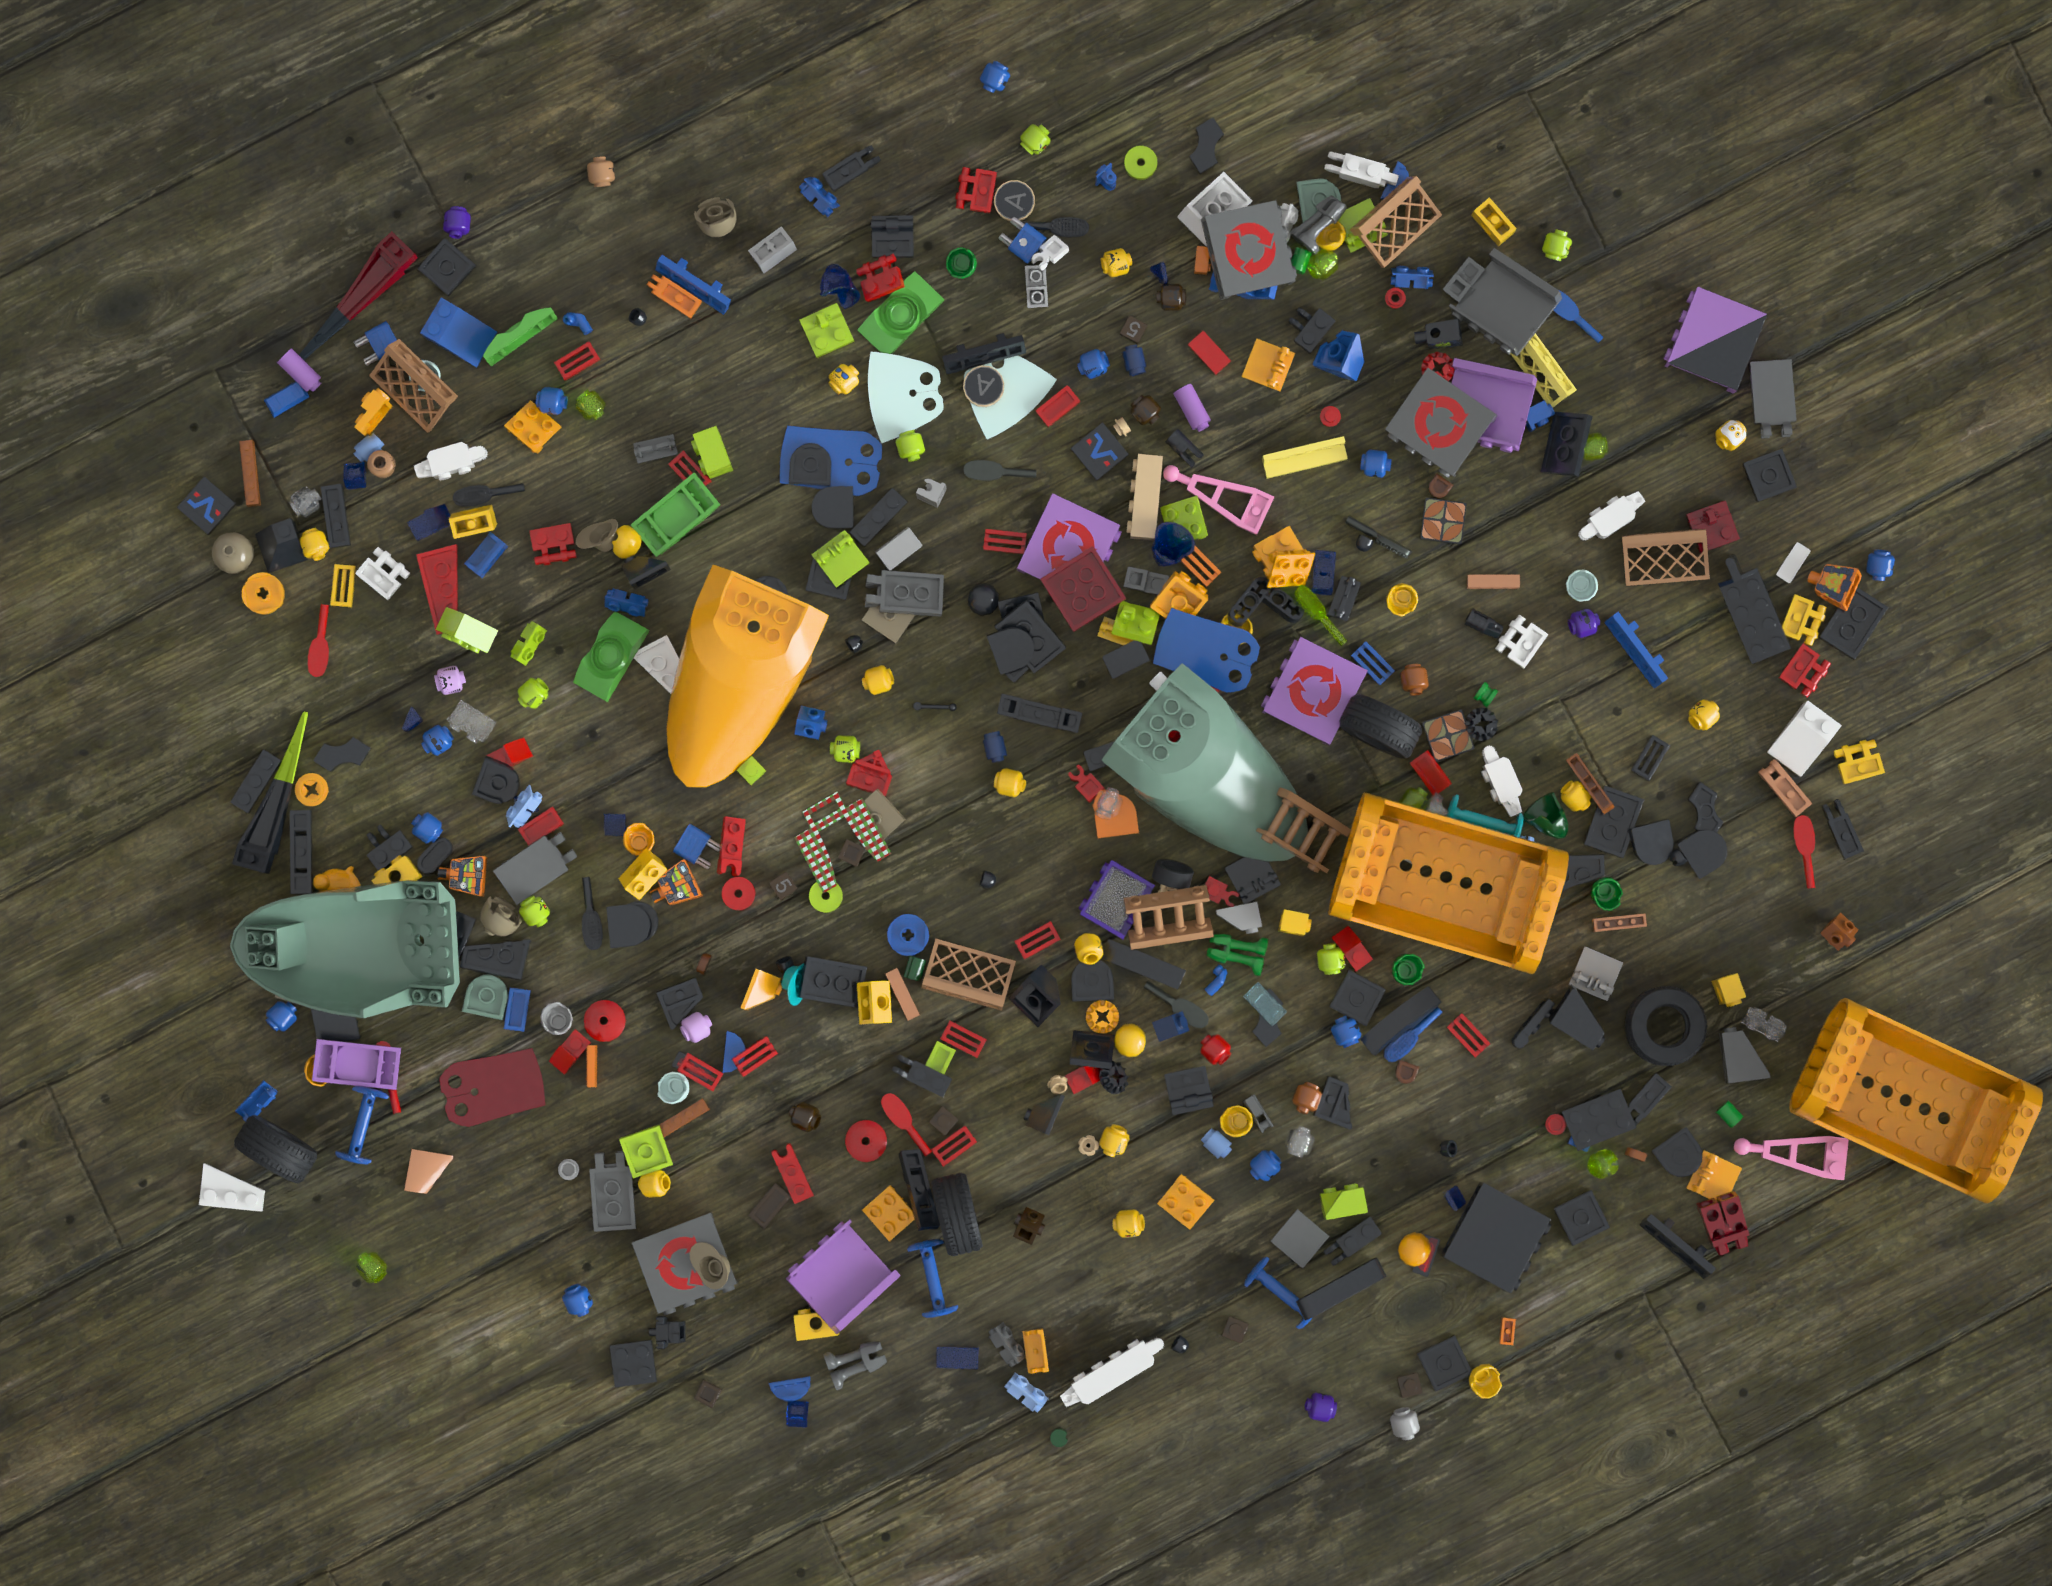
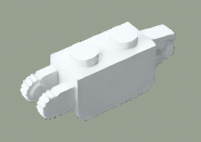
M1329 152L1328 157L1332 160L1343 162L1342 168L1332 164H1325L1324 169L1339 174V177L1373 188L1385 187V184L1394 186L1397 184L1399 175L1390 173V168L1385 167L1386 164L1348 153L1342 155Z
M459 442L430 451L427 455V460L415 465L414 468L418 478L434 477L435 479L439 478L440 481L451 478V474L459 472V475L471 472V468L475 467L474 463L486 459L488 452L481 445L469 448L467 444Z
M1639 491L1627 497H1613L1606 502L1608 504L1606 508L1601 510L1598 507L1590 513L1591 517L1587 520L1589 524L1579 531V538L1583 541L1595 535L1601 539L1607 538L1635 518V510L1645 502Z
M1490 745L1482 750V756H1484L1483 759L1486 765L1483 766L1484 771H1481L1485 782H1489L1491 785V797L1494 802L1498 801L1499 805H1503L1509 817L1515 816L1522 812L1518 798L1521 795L1522 788L1509 759L1505 757L1499 759L1494 747Z

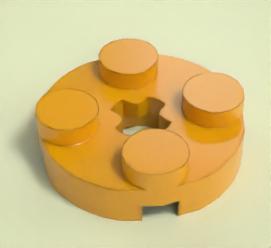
M262 572L256 573L247 579L248 581L242 588V599L251 611L266 615L275 612L282 606L285 595L284 587L275 576ZM261 588L269 592L265 599L258 597Z

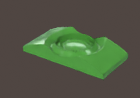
M915 271L903 281L905 287L894 291L871 313L857 330L880 353L893 354L944 301Z
M551 307L525 314L522 321L513 325L505 333L495 336L483 357L492 367L558 319Z
M693 473L635 520L631 526L639 533L641 539L652 553L658 557L676 544L691 529L703 522L720 506V503L696 473Z
M615 611L599 629L593 647L581 660L573 683L608 702L649 630Z

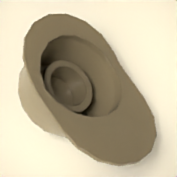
M610 519L587 526L578 534L576 545L581 549L595 547L603 552L610 551L614 546L612 541L618 538L616 533L618 528L617 520Z
M699 1242L692 1246L689 1253L690 1261L703 1283L710 1289L722 1288L726 1284L730 1272L728 1259L719 1254L712 1245L706 1242Z

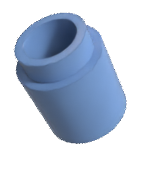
M372 433L370 436L367 435L354 447L356 452L353 454L361 462L364 460L367 462L371 453L382 450L381 448L385 444Z
M1213 1128L1201 1139L1204 1143L1203 1146L1217 1159L1220 1156L1224 1159L1232 1150L1230 1148L1232 1143L1218 1130L1215 1131Z

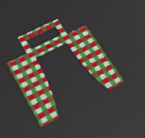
M838 791L802 812L810 829L794 837L823 893L837 886L828 852L819 831L845 817L857 838L877 861L891 854L863 798L845 807ZM836 800L840 809L814 823L810 814Z

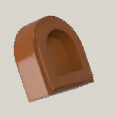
M1630 1147L1626 1148L1624 1154L1642 1162H1645L1647 1157L1646 1153Z

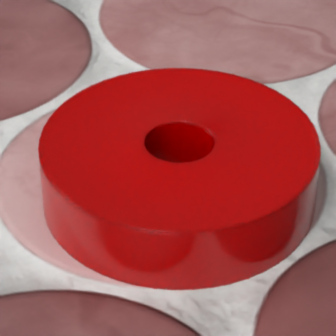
M743 877L731 878L723 886L722 899L733 910H745L755 900L756 893L753 884ZM737 890L742 891V896L740 898H737L735 896V892Z

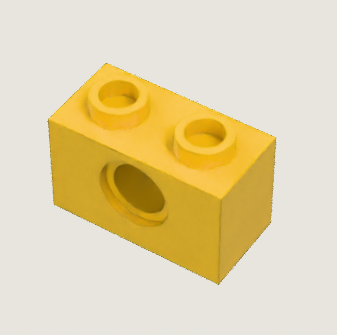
M1490 197L1477 207L1471 215L1497 246H1500L1516 231V227Z
M492 504L452 513L449 517L454 539L491 531L497 525Z
M646 848L618 879L625 890L640 900L667 871V868L659 857Z
M399 855L390 862L392 865L386 870L382 868L374 874L375 878L371 881L374 884L393 882L391 874L395 871H399L401 874L399 881H417L423 876L408 856L402 857Z
M1284 909L1281 914L1278 932L1304 936L1305 932H1310L1312 920L1308 919L1309 914Z
M1738 973L1712 981L1720 1005L1726 1004L1727 1007L1742 1003L1741 999L1746 997Z
M870 981L857 983L859 1025L892 1023L890 982Z
M810 1309L798 1310V1314L794 1315L797 1341L837 1336L816 1312H811ZM813 1317L821 1319V1328L815 1329L811 1326L810 1322Z

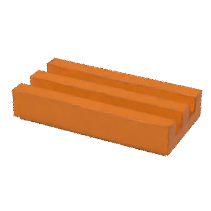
M1193 543L1177 557L1205 587L1221 573ZM1191 550L1215 572L1213 575L1190 553ZM1186 555L1209 577L1207 581L1184 558Z
M597 1045L587 1046V1087H597Z

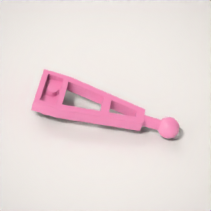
M1173 465L1167 466L1163 471L1165 480L1169 482L1177 480L1188 485L1187 491L1191 494L1198 496V499L1239 528L1255 535L1258 534L1274 499V496L1256 488L1193 474L1192 478L1179 473L1178 468ZM1197 482L1217 486L1212 499L1195 488ZM1224 488L1252 495L1241 520L1217 504Z
M1818 1136L1765 1140L1763 1145L1752 1144L1747 1139L1740 1138L1735 1141L1734 1150L1740 1155H1745L1748 1152L1762 1153V1158L1822 1178L1844 1180L1849 1140L1840 1137ZM1826 1142L1822 1171L1796 1162L1798 1144ZM1790 1145L1788 1160L1770 1154V1146Z

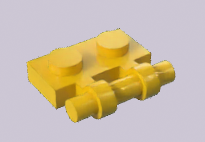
M1794 594L1782 627L1786 636L1796 641L1800 640L1802 634L1806 635L1804 644L1812 646L1814 640L1818 638L1820 624L1825 620L1826 616L1824 614L1827 607L1819 605L1817 611L1811 610L1814 601ZM1808 617L1813 618L1810 629L1805 627Z
M1874 739L1870 741L1862 740L1859 741V744L1852 746L1844 745L1841 746V749L1834 750L1835 758L1844 757L1845 763L1838 764L1843 785L1885 773L1880 754L1871 755L1869 750L1876 748ZM1862 752L1863 758L1853 760L1851 754Z

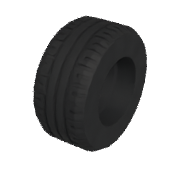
M1355 694L1350 698L1339 720L1340 727L1348 734L1382 752L1401 759L1411 756L1422 734V728L1418 722L1404 713L1362 694Z
M1661 986L1649 989L1640 994L1627 1011L1625 1019L1627 1041L1640 1058L1654 1065L1672 1066L1683 1063L1696 1055L1703 1046L1708 1026L1706 1015L1704 1014L1705 1011L1692 994L1678 987ZM1662 1006L1675 1008L1682 1014L1685 1021L1684 1035L1677 1043L1670 1046H1662L1655 1043L1647 1032L1646 1024L1649 1015L1655 1009Z
M256 1115L247 1118L234 1140L235 1148L245 1156L293 1183L302 1182L317 1159V1152L311 1146L279 1126Z
M960 1172L955 1175L951 1174L942 1178H935L931 1182L948 1255L954 1257L966 1252L979 1251L983 1244L966 1174Z

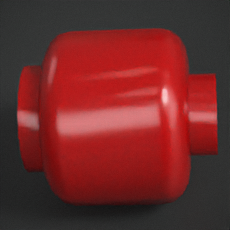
M1209 1034L1201 1041L1203 1046L1200 1053L1212 1065H1222L1231 1056V1045L1221 1035L1215 1034L1211 1036Z

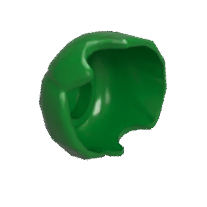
M958 247L951 250L946 259V269L954 278L965 279L970 277L977 267V259L968 248Z
M1602 877L1593 884L1591 898L1596 906L1607 911H1612L1620 906L1623 891L1616 880L1611 877Z
M1402 954L1393 962V978L1402 985H1413L1422 978L1425 965L1422 959L1415 954Z

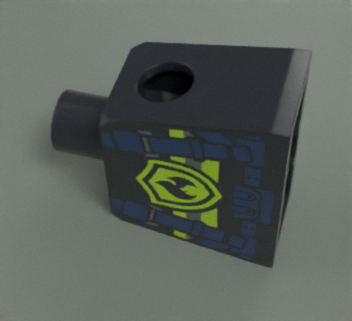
M1458 319L1425 324L1426 331L1414 332L1415 344L1427 343L1429 349L1463 346L1461 325ZM1435 333H1440L1439 337L1433 338V335Z

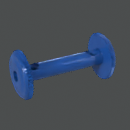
M354 1086L352 1090L363 1093V1098L348 1153L336 1151L335 1154L343 1160L368 1165L371 1163V1159L361 1157L360 1155L375 1098L388 1099V1095L374 1088Z
M941 1239L914 1243L907 1249L908 1252L920 1249L934 1309L922 1313V1316L925 1318L947 1315L958 1309V1305L945 1306L932 1246L943 1244Z
M1262 1258L1250 1271L1244 1281V1285L1248 1287L1254 1279L1261 1281L1267 1289L1293 1310L1300 1313L1302 1318L1296 1328L1302 1329L1311 1319H1304L1296 1303L1299 1298L1265 1272L1263 1268L1269 1261V1258Z

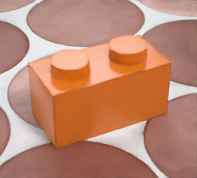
M1197 246L1194 274L1207 275V271L1210 272L1211 264H1208L1210 256L1207 247Z
M1501 1317L1499 1344L1513 1345L1516 1319Z

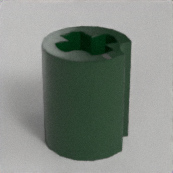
M909 956L903 977L920 982L926 960Z
M1063 1428L1052 1430L1050 1440L1054 1446L1062 1447L1067 1443L1066 1430Z

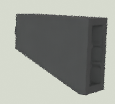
M1733 1027L1725 1028L1724 1033H1719L1725 1083L1770 1078V1073L1743 1031H1737V1028Z

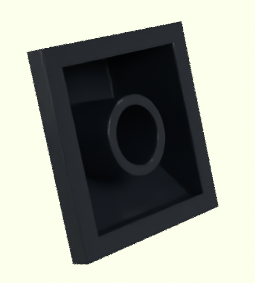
M291 518L272 524L255 534L268 573L308 560L301 549L300 535L296 523Z
M635 555L625 559V564L621 565L634 589L671 570L666 561L644 556L636 557Z
M1040 965L1008 998L1037 1027L1061 1004L1056 978L1043 965Z
M1059 1095L1034 1105L1032 1110L1028 1108L1024 1120L1027 1121L1026 1126L1049 1135L1065 1096Z

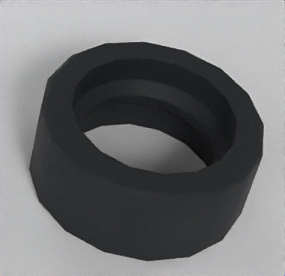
M1160 859L1155 863L1152 878L1164 886L1185 889L1190 887L1194 871L1191 867L1181 862Z

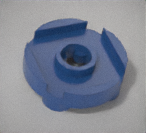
M904 914L894 919L890 924L887 938L890 946L897 953L904 956H913L923 951L927 945L929 930L925 922L918 916ZM906 929H911V933H914V937L910 938V941H906V938L902 937V933H906Z

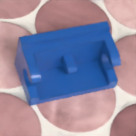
M489 532L487 537L464 564L483 578L508 546L493 533Z

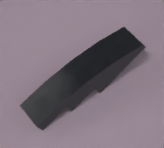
M1110 939L1106 943L1101 958L1177 990L1186 972L1184 969L1135 949L1131 950L1130 947Z
M1427 986L1381 1020L1360 1040L1371 1054L1376 1056L1390 1042L1394 1043L1408 1029L1412 1030L1442 1001Z

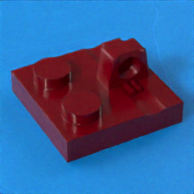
M1726 500L1686 514L1691 530L1706 529L1708 551L1740 540ZM1703 542L1696 543L1700 554L1703 552Z

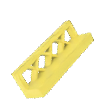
M1536 333L1519 353L1520 355L1516 357L1510 353L1524 373L1535 375L1536 378L1537 372L1543 373L1545 383H1541L1537 379L1535 388L1545 402L1551 404L1552 408L1577 390ZM1525 355L1532 358L1533 367L1527 366L1524 361ZM1549 389H1554L1560 397L1553 401L1549 396Z
M1344 436L1263 455L1262 462L1266 478H1273L1347 460Z

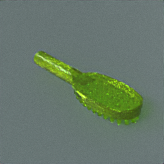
M1304 585L1299 586L1294 594L1296 595L1295 598H1298L1297 601H1300L1299 604H1302L1301 607L1303 606V609H1306L1305 612H1309L1308 615L1311 614L1310 617L1313 616V619L1320 620L1340 646L1344 645L1347 640L1326 616V610L1317 596Z

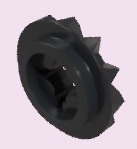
M1476 708L1466 718V730L1476 740H1488L1498 730V720L1495 717V713L1488 710V708ZM1481 718L1483 721L1489 722V724L1484 726L1485 730H1483L1482 726H1475V724L1481 721Z
M1112 1061L1111 1069H1100V1082L1103 1088L1111 1094H1119L1125 1091V1087L1129 1085L1127 1082L1129 1076L1125 1074L1126 1068H1122L1120 1062ZM1114 1074L1115 1076H1118V1079L1116 1080L1113 1077L1110 1078V1076Z

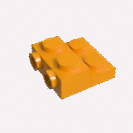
M379 388L373 389L371 393L367 392L362 398L363 403L361 407L366 410V413H361L355 421V428L365 437L373 432L392 408V405L389 403L391 398Z
M1290 526L1255 544L1252 553L1257 562L1262 561L1265 566L1263 572L1269 580L1274 561H1270V553L1274 551L1303 550Z
M1175 571L1163 585L1161 592L1150 604V608L1165 619L1171 608L1196 616L1208 601L1207 589L1199 583L1195 586L1190 582L1191 578L1183 571L1180 574Z

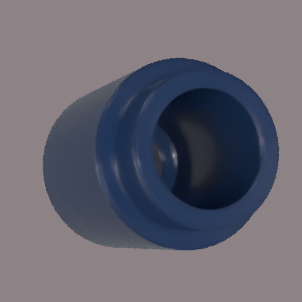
M1137 344L1125 347L1126 351H1123L1122 355L1126 372H1129L1130 376L1146 373L1145 368L1147 366L1142 347L1138 348Z
M1000 731L985 734L983 744L987 760H992V763L1004 761L1007 751Z

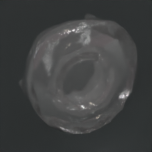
M1435 792L1428 800L1424 810L1440 815L1448 814V811L1442 806L1444 798Z

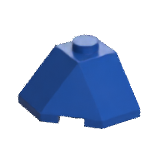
M1342 330L1336 335L1337 338L1320 346L1313 366L1338 377L1357 381L1364 364L1360 335Z

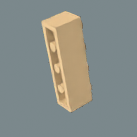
M1138 454V459H1133L1132 471L1136 472V480H1131L1130 492H1134V500L1129 501V512L1132 513V521L1127 523V533H1131L1130 539L1155 541L1163 456Z

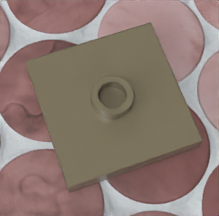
M880 606L870 607L862 621L895 644L916 616L912 614L879 612Z
M876 789L864 801L884 840L906 820L879 789Z

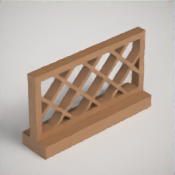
M1417 176L1407 177L1350 229L1354 236H1358L1382 268H1385L1442 216L1420 186L1421 181ZM1415 191L1420 195V204L1411 203V196ZM1399 205H1406L1405 217L1397 216V207ZM1411 206L1419 207L1418 218H1410ZM1424 207L1430 208L1434 214L1429 220L1423 219ZM1385 218H1392L1391 230L1382 229V223ZM1396 219L1405 220L1404 232L1395 231ZM1409 221H1418V230L1415 233L1409 232ZM1377 231L1376 243H1371L1366 237L1369 232ZM1382 232L1390 233V245L1381 244ZM1395 234H1404L1401 246L1394 245ZM1381 247L1389 248V257L1385 260L1380 256Z
M398 339L386 347L384 350L385 354L369 376L429 433L449 405L458 396ZM389 357L396 362V367L390 366ZM380 370H385L387 380H383L378 375ZM391 371L398 372L399 380L392 379ZM403 371L411 377V381H405ZM394 385H400L402 394L395 392ZM406 385H412L414 395H407ZM418 385L425 390L426 395H419ZM408 399H415L416 409L409 405ZM420 399H427L428 409H422ZM433 400L441 406L440 409H434ZM423 413L430 414V424L424 420Z
M1706 529L1622 535L1626 586L1710 579ZM1703 542V552L1698 557L1688 550L1693 543ZM1690 543V544L1687 546V548H1686L1684 545H1682V544ZM1674 544H1678L1684 549L1677 559L1668 552ZM1662 545H1669L1666 549L1662 547ZM1652 546H1658L1664 551L1656 561L1647 554V551ZM1640 547H1648V548L1644 551V550H1642ZM1627 548H1637L1643 554L1634 562L1628 557ZM1686 551L1696 559L1689 568L1679 561ZM1665 553L1675 561L1668 570L1658 563ZM1703 554H1704V562L1700 560V558L1703 556ZM1644 555L1654 562L1647 571H1644L1637 565ZM1628 560L1633 564L1630 569ZM1699 561L1705 566V575L1696 576L1690 569ZM1676 563L1686 570L1681 577H1674L1669 572ZM1655 565L1665 571L1660 579H1654L1648 574ZM1636 566L1644 575L1639 580L1630 581L1629 572ZM1688 572L1692 575L1684 577ZM1668 574V575H1669L1670 577H1672V578H1664V577ZM1645 576L1650 578L1649 580H1643Z
M935 939L923 979L922 989L1002 1011L1016 961ZM938 945L947 947L950 955L940 959L936 953ZM960 952H966L971 960L960 965L955 955ZM953 957L958 967L947 972L942 962ZM981 957L987 958L990 966L980 971L975 961ZM973 963L978 972L967 977L962 968ZM1001 963L1010 965L1009 972L1000 976L995 967ZM940 964L945 974L940 977L931 976L932 967ZM993 968L998 978L987 983L982 973ZM960 969L965 980L959 983L953 982L950 974ZM980 975L985 985L977 989L972 986L969 980ZM1000 981L1004 987L1002 995L993 993L990 986Z

